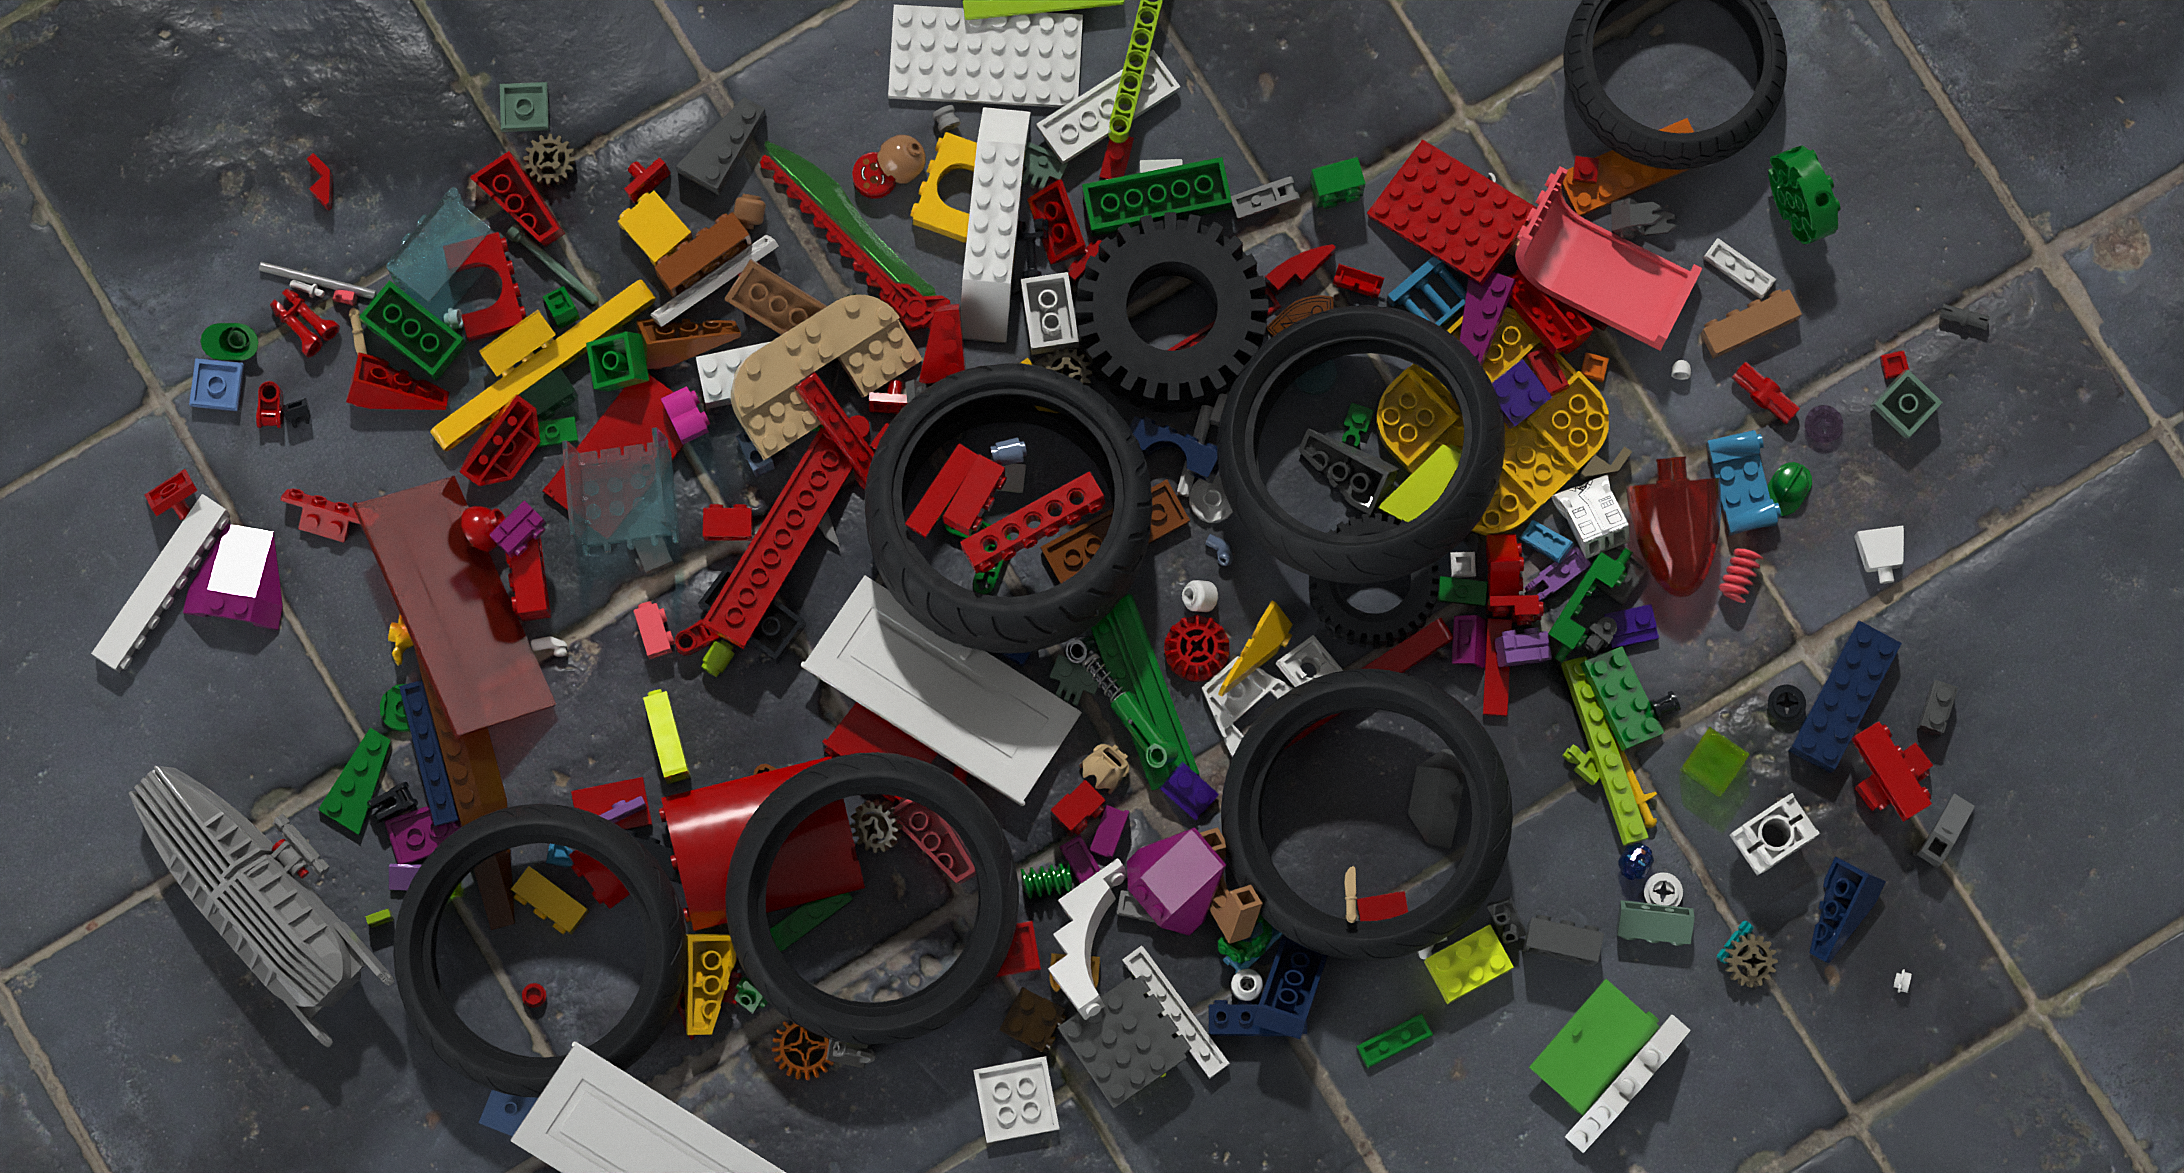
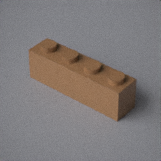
M1781 289L1776 290L1768 295V299L1762 302L1760 299L1752 301L1745 310L1739 311V309H1735L1727 313V318L1719 322L1717 319L1707 322L1704 325L1705 328H1703L1701 336L1712 358L1715 359L1799 320L1802 313L1789 289L1784 292Z

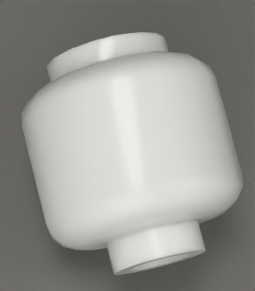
M1193 580L1184 588L1182 599L1187 609L1191 611L1209 612L1217 604L1218 591L1215 585L1209 581Z
M1252 969L1238 971L1233 976L1231 982V991L1238 1000L1253 1001L1258 998L1263 988L1261 976Z

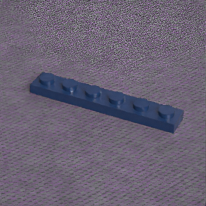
M423 680L401 685L399 688L434 826L438 827L459 821Z

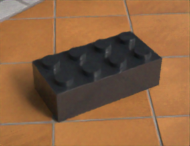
M728 565L725 566L698 602L701 610L708 613L734 569ZM774 599L748 643L778 664L806 627V623L802 618Z

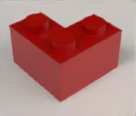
M1516 534L1486 535L1489 597L1519 596V591H1523V577H1519L1520 571H1524L1521 543H1517Z
M1084 780L1070 795L1067 793L1050 810V817L1070 837L1075 833L1080 835L1088 827V820L1092 816L1096 819L1105 810L1103 805L1106 804V800Z

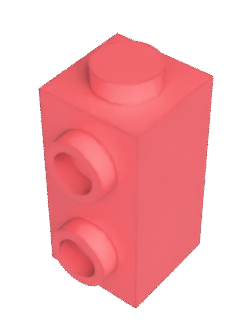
M651 601L639 604L638 609L634 610V614L648 658L653 659L672 653L671 645L675 643L671 631L666 632L664 623L668 622L664 608L659 609L657 603L652 604Z

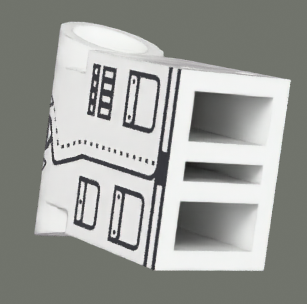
M1607 474L1592 479L1582 486L1573 487L1552 495L1555 507L1567 519L1585 559L1630 542L1629 524L1610 490Z

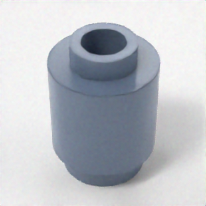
M1018 437L997 442L995 446L990 447L993 462L1001 466L1023 462V456L1027 455L1024 441L1019 442Z

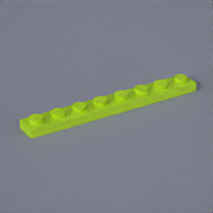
M1586 656L1564 661L1561 666L1623 845L1644 841L1649 837L1611 728L1580 666L1582 662L1587 660Z

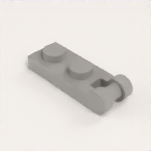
M1286 177L1231 196L1232 207L1237 221L1299 201L1300 196L1293 187L1295 184L1293 177ZM1284 189L1286 195L1280 197L1278 190Z

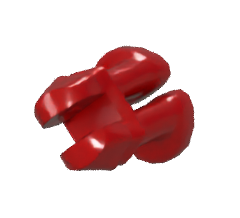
M285 289L281 293L293 307L286 311L274 299L270 304L275 316L280 318L282 323H286L299 336L302 341V352L308 358L312 357L321 349L322 341L301 323L297 317L301 315L324 341H329L336 336L340 330V325L333 320L322 319L305 304V300L299 298V294Z

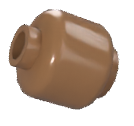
M742 194V197H738L735 200L733 213L744 228L754 229V225H761L763 223L766 204L761 201V196Z

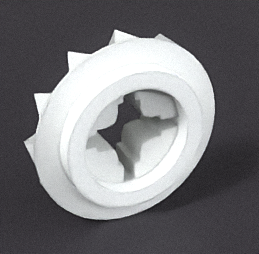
M1657 873L1651 876L1643 890L1645 901L1650 904L1677 907L1683 896V888L1680 881L1669 873ZM1663 882H1665L1666 891H1670L1673 894L1666 895L1663 902H1661L1660 894H1656L1653 891L1660 890Z

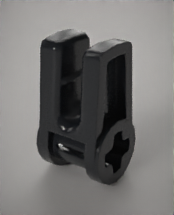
M408 782L400 783L367 802L370 810L379 809L380 806L388 802L395 803L376 813L374 817L377 824L399 813L409 811L419 804L417 799H413L408 789L410 787Z

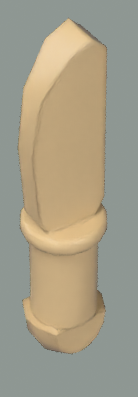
M351 308L349 317L351 319L357 354L359 352L367 354L362 333L364 329H362L361 320L359 319L360 312L357 308Z
M1352 866L1347 870L1344 881L1347 914L1345 916L1349 923H1354L1357 919V897L1355 896L1356 871L1355 867Z

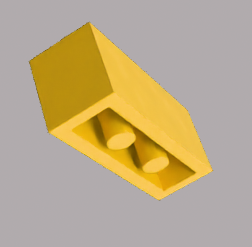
M537 309L479 350V352L495 375L499 376L502 374L504 377L515 369L514 364L520 360L524 363L535 355L533 351L541 346L544 349L554 342L553 337L556 334Z
M530 866L527 867L511 888L515 893L514 899L524 906L527 903L535 908L533 910L534 914L543 920L548 917L554 922L552 927L563 935L566 931L572 935L589 913L587 908Z

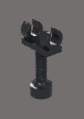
M1035 219L1034 229L1036 233H1026V222L1018 221L1016 240L1026 241L1028 266L1027 270L1022 272L1023 279L1042 276V272L1036 268L1035 241L1036 239L1049 238L1047 219Z

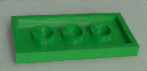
M1622 646L1580 664L1622 751L1664 733Z

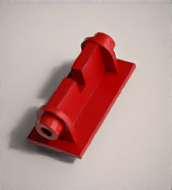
M1339 264L1332 284L1336 285V288L1342 287L1371 296L1372 299L1373 297L1378 299L1384 278Z

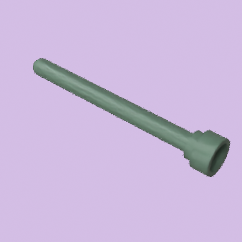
M519 222L512 225L505 235L512 242L516 241L518 244H523L590 304L596 305L598 303V297L527 236L525 228Z

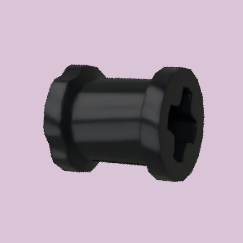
M1669 691L1668 695L1656 701L1654 699L1649 701L1658 720H1661L1662 716L1674 710L1677 712L1681 710L1678 699L1672 691Z

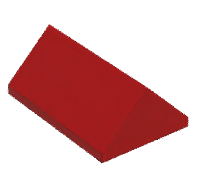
M1062 179L1057 180L1029 197L1027 200L1034 220L1044 218L1048 221L1049 238L1042 239L1050 264H1056L1084 254L1083 251L1086 249V245Z

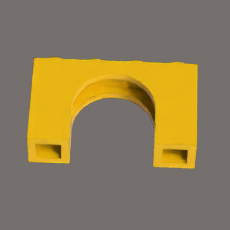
M945 132L943 138L939 137L935 147V151L938 152L935 160H930L927 168V173H929L927 182L923 181L918 194L922 196L919 203H914L910 216L913 217V225L964 243L967 242L969 214L947 206L940 199L937 189L941 179L953 170L965 169L974 172L976 142Z

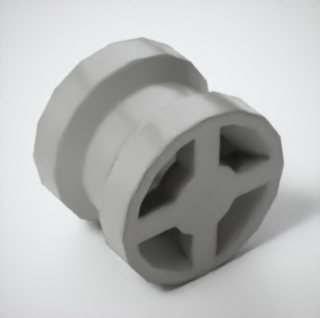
M953 105L944 106L932 114L933 120L938 123L939 133L953 130L961 124L960 119L955 117Z

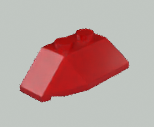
M516 394L498 412L470 450L459 472L478 486L512 480L540 442L537 409Z

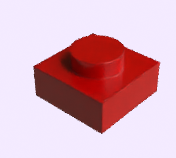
M1575 156L1572 181L1596 184L1599 158Z

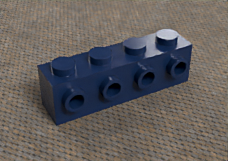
M1214 1000L1213 1004L1208 1006L1209 1036H1287L1253 1025L1258 1005H1253V1001L1239 1000L1238 1005L1228 1004V1000ZM1307 1022L1302 1036H1307Z

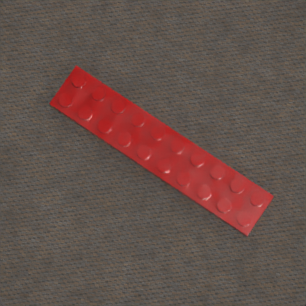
M822 427L702 621L701 626L742 649L747 645L853 470L851 463L829 433Z

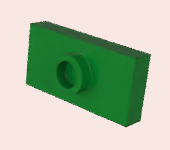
M575 417L538 422L540 442L536 448L579 441Z
M1440 576L1438 602L1485 606L1487 582Z

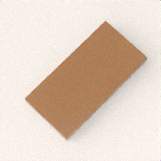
M752 259L749 260L725 297V301L781 335L827 307L822 302Z

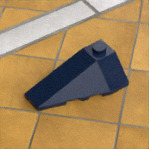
M1835 857L1824 879L1823 887H1826L1824 900L1820 901L1819 904L1821 915L1819 922L1814 928L1810 954L1826 963H1830L1876 904L1886 881Z

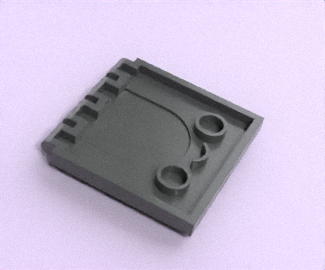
M1142 976L1135 980L1129 977L1104 994L1101 999L1105 1007L1095 1016H1090L1085 1020L1080 1013H1077L1057 1027L1114 1109L1187 1058L1185 1053L1192 1049L1182 1034L1175 1039L1172 1037L1179 1029L1168 1014L1161 1019L1158 1017L1165 1009L1154 994L1148 998L1144 997L1151 989Z

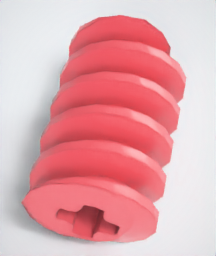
M1738 548L1733 552L1736 557H1732L1729 561L1732 566L1726 568V572L1729 575L1723 576L1722 580L1724 583L1720 584L1718 588L1726 597L1740 603H1745L1746 600L1741 597V594H1749V591L1744 587L1745 585H1753L1748 577L1757 576L1752 571V568L1759 569L1760 565L1756 562V559L1763 560V557L1753 551Z

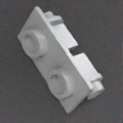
M830 1039L826 1060L864 1069V1063L873 1062L876 1055L871 1049L867 1048L868 1045L851 1044Z

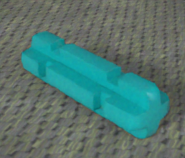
M1744 920L1739 925V930H1736L1726 942L1725 948L1721 949L1717 954V959L1727 964L1728 962L1723 961V958L1730 955L1725 950L1733 948L1731 941L1739 942V936H1748L1754 927Z

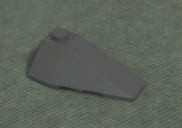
M1307 429L1298 450L1318 471L1320 470L1330 480L1329 483L1345 496L1344 499L1350 505L1369 515L1374 513L1389 493L1399 472L1397 467L1378 457L1312 429Z

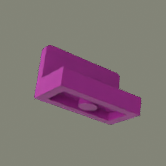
M1477 615L1454 616L1452 664L1475 665L1479 668L1485 667L1487 620Z
M1106 805L1089 851L1112 860L1130 811H1122Z

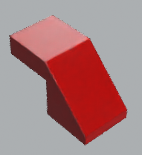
M312 153L307 158V161L321 178L309 190L329 211L332 209L333 174Z

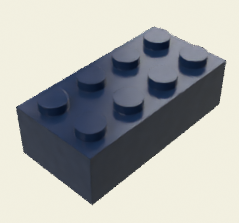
M1283 935L1259 1002L1253 1025L1301 1040L1328 956L1310 950Z

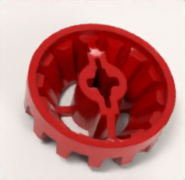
M1194 615V617L1182 618L1170 628L1165 639L1164 655L1169 668L1184 680L1203 682L1212 679L1225 667L1229 657V639L1224 628L1219 626L1210 617L1205 618L1200 615ZM1192 630L1204 631L1200 636L1195 635L1190 638L1186 635V633ZM1182 638L1187 640L1186 654L1184 656L1180 649ZM1210 638L1214 642L1212 655L1207 652ZM1202 642V652L1197 650L1196 652L1192 653V644L1197 646ZM1205 656L1208 657V659H1207L1206 661H1203V662H1199V663L1192 662L1193 660H1197V661H1198V660H1201V659H1203Z

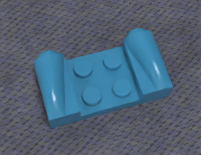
M1752 430L1708 440L1706 447L1729 536L1756 528L1776 526L1778 517H1781L1779 504H1774L1773 499H1770L1759 455L1760 448H1764L1761 434H1756V431Z

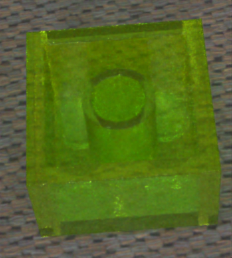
M1709 727L1679 771L1720 798L1750 754Z

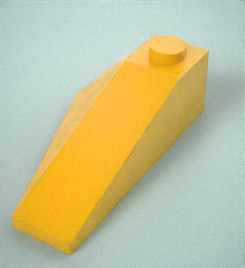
M1272 600L1257 624L1252 639H1248L1240 654L1241 657L1237 658L1224 680L1218 695L1224 696L1277 654L1281 646L1286 648L1293 636L1289 633L1293 624L1275 601Z
M686 934L687 967L684 978L687 1035H712L721 1008V1002L725 990H727L732 969L736 963V953L730 935Z

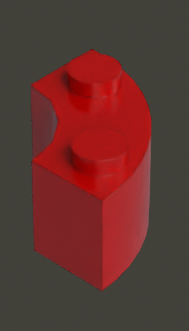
M578 850L568 855L574 862L571 868L578 877L584 875L594 888L591 894L599 904L604 902L611 909L630 894L617 876L593 857Z

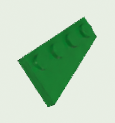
M369 728L318 811L360 836L365 817L369 811L367 802L372 799L375 793L377 782L392 741L374 729Z

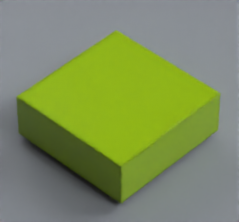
M389 908L365 916L367 924L372 928L394 919Z

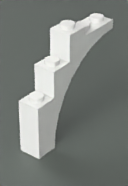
M1671 1015L1607 1090L1567 1133L1565 1138L1584 1153L1643 1088L1691 1030L1674 1015Z

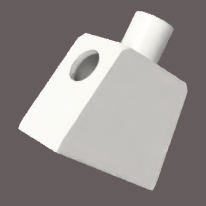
M1903 526L1858 531L1854 538L1866 572L1878 571L1880 584L1894 582L1892 569L1900 568L1903 565Z

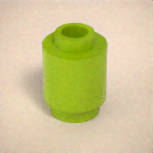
M723 640L719 643L714 641L702 659L703 664L701 668L711 675L718 677L719 673L724 672L735 655L731 651L733 646Z

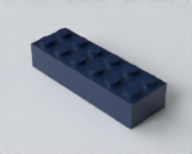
M1858 620L1788 751L1832 773L1841 760L1902 643Z

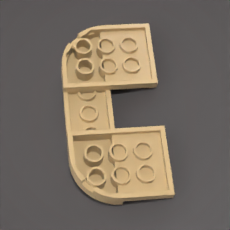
M846 296L755 351L739 365L733 376L734 380L731 389L732 407L736 417L763 460L771 457L821 425L817 416L795 389L800 380L838 358L863 398L923 360L899 322V315L892 307L872 296Z

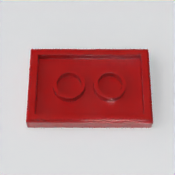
M643 777L571 791L575 808L597 815L612 810V805L619 801L625 800L627 803L642 796L647 807L615 822V824L627 830L652 825Z

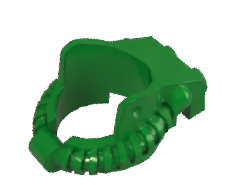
M1259 914L1256 922L1262 923L1264 931L1260 936L1252 938V942L1240 940L1231 944L1228 943L1225 936L1224 938L1221 937L1218 940V951L1240 964L1250 961L1251 958L1260 957L1264 954L1266 946L1271 940L1272 926Z

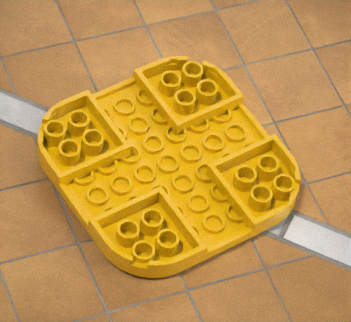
M1506 307L1482 367L1491 382L1522 359L1535 374L1527 359V354L1545 347V345L1514 309ZM1463 316L1447 330L1459 341ZM1559 353L1554 356L1570 388L1552 396L1551 399L1517 426L1510 429L1504 422L1505 453L1502 472L1489 506L1480 521L1472 529L1474 533L1481 535L1506 534L1519 528L1599 452L1607 437L1609 412L1603 396L1580 371H1576ZM1412 364L1386 388L1380 399L1376 414L1377 431L1383 445L1410 474L1414 473L1443 444L1447 447L1452 444L1462 450L1464 442L1463 416L1454 398L1432 374Z

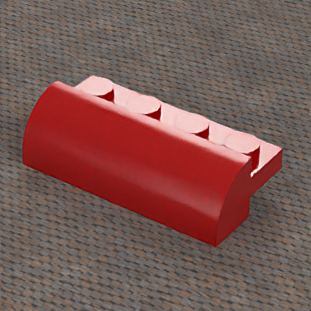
M1519 268L1514 274L1507 276L1516 280L1508 301L1509 304L1552 355L1562 351L1565 354L1572 352L1591 335L1594 329L1577 309L1537 289L1523 276Z

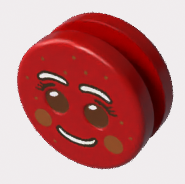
M870 152L861 156L856 161L852 171L855 188L861 195L870 199H880L889 195L896 185V178L892 175L888 177L881 169L877 158L878 152Z

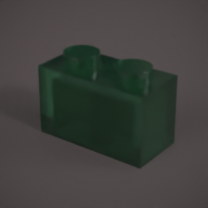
M560 367L520 393L521 398L537 409L538 421L541 419L543 421L548 420L555 414V410L561 406L563 408L568 407L575 401V397L578 396Z

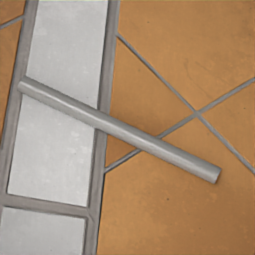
M260 262L259 271L317 284L318 286L334 290L352 291L357 296L369 299L376 297L377 291L265 262Z

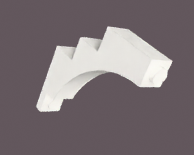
M1118 858L1058 900L1071 922L1053 935L1067 956L1048 969L1054 980L1085 1020L1090 1016H1095L1105 1007L1092 978L1091 949L1100 921L1116 899L1111 888L1120 885L1127 878V871Z

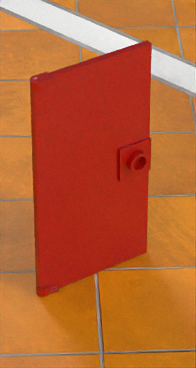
M649 373V381L625 387L556 475L542 490L545 495L556 501L608 541L685 445L682 444L661 401V398L674 392Z

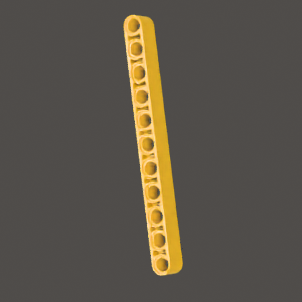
M643 280L636 281L563 333L549 346L538 351L529 360L520 364L512 372L502 377L438 423L430 433L444 452L451 450L493 420L498 412L516 394L521 398L528 395L586 353L587 342L608 337L650 307L656 301V297Z

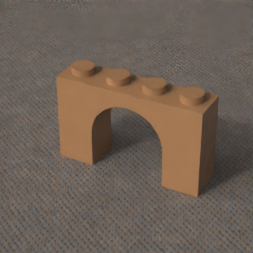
M1219 828L1201 832V836L1224 862L1226 845ZM1223 873L1209 910L1228 943L1231 944L1251 937L1262 902L1252 885L1229 892Z

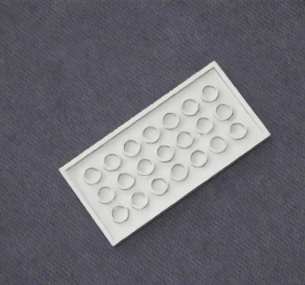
M894 5L888 99L1062 108L1078 98L1083 15L1034 13L965 20L963 8Z

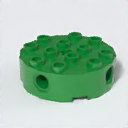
M1801 145L1771 156L1769 162L1772 168L1768 169V178L1772 195L1783 221L1789 220L1791 224L1790 232L1795 239L1802 244H1810L1835 234L1836 230H1838V211L1841 210V207L1832 191L1834 188L1833 180L1830 175L1825 174L1818 161L1816 152Z

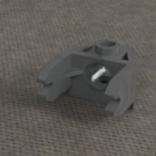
M1627 198L1611 203L1612 231L1621 238L1628 239L1635 236L1670 233L1677 228V225L1668 224V222L1676 219V216L1668 211L1655 212L1661 210L1662 207L1654 202L1637 203L1633 199Z

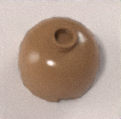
M896 135L887 139L880 146L881 150L877 155L879 165L888 177L892 175L896 178L895 182L906 184L918 177L925 167V151L922 145L909 135Z

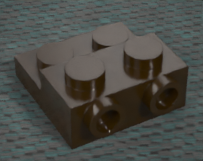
M1022 987L999 1031L1043 1054L1045 1049L1050 1050L1056 1037L1052 1036L1056 1027L1063 1024L1067 1018L1064 1014L1065 1008Z

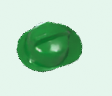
M242 323L212 324L204 330L200 340L201 347L206 355L218 360H247L254 356L259 344L254 330Z
M1796 462L1783 464L1775 472L1767 487L1770 499H1773L1774 504H1779L1781 516L1790 515L1800 507L1812 486V476L1804 465Z

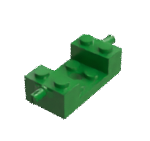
M1624 548L1616 560L1602 552L1598 554L1548 633L1562 642V647L1554 657L1555 659L1563 663L1569 652L1575 646L1580 648L1587 637L1584 634L1586 629L1571 620L1570 617L1572 615L1577 617L1584 604L1581 603V600L1585 594L1590 596L1597 586L1593 582L1595 578L1611 588L1614 585L1619 587L1627 575L1623 571L1633 554L1632 551Z

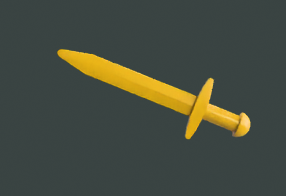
M1613 734L1638 809L1644 819V826L1646 828H1653L1657 824V819L1653 818L1646 802L1654 798L1657 792L1644 795L1625 752L1621 750Z

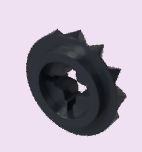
M1784 684L1772 690L1768 697L1767 706L1770 715L1777 721L1790 723L1797 721L1804 714L1806 699L1799 688ZM1785 694H1787L1789 702L1797 703L1789 707L1787 714L1784 706L1777 705L1784 701Z

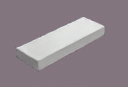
M1719 238L1716 239L1703 257L1704 260L1761 300L1776 280Z

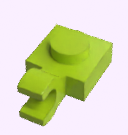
M1574 744L1570 749L1567 748L1562 755L1563 758L1568 762L1575 763L1577 766L1574 771L1590 785H1594L1600 776L1592 752L1589 750L1584 754Z

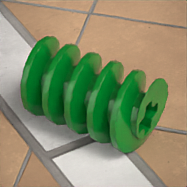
M1069 862L1067 869L1064 868L1062 863H1059L1057 871H1055L1052 864L1049 865L1048 872L1044 870L1043 866H1039L1037 874L1033 867H1030L1028 875H1026L1023 869H1020L1024 893H1027L1029 899H1032L1034 891H1036L1039 897H1042L1043 890H1046L1049 896H1052L1053 888L1056 889L1058 894L1062 893L1063 887L1066 888L1068 893L1072 890Z

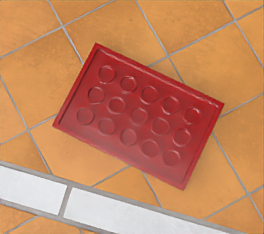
M1422 139L1369 209L1367 215L1380 225L1482 286L1515 243L1522 226L1527 227L1530 223L1526 219L1531 209H1537V207Z

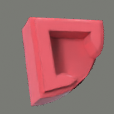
M335 290L332 300L356 306L358 297L352 291Z

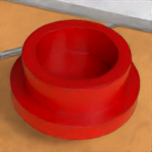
M529 984L522 991V1000L528 1007L538 1008L546 1001V991L540 984Z

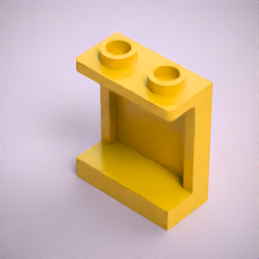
M652 191L650 194L647 192L642 195L635 207L624 210L619 216L618 224L650 258L651 263L657 266L656 263L660 258L665 255L671 256L677 251L676 248L685 241L689 242L693 236L691 231L655 191Z

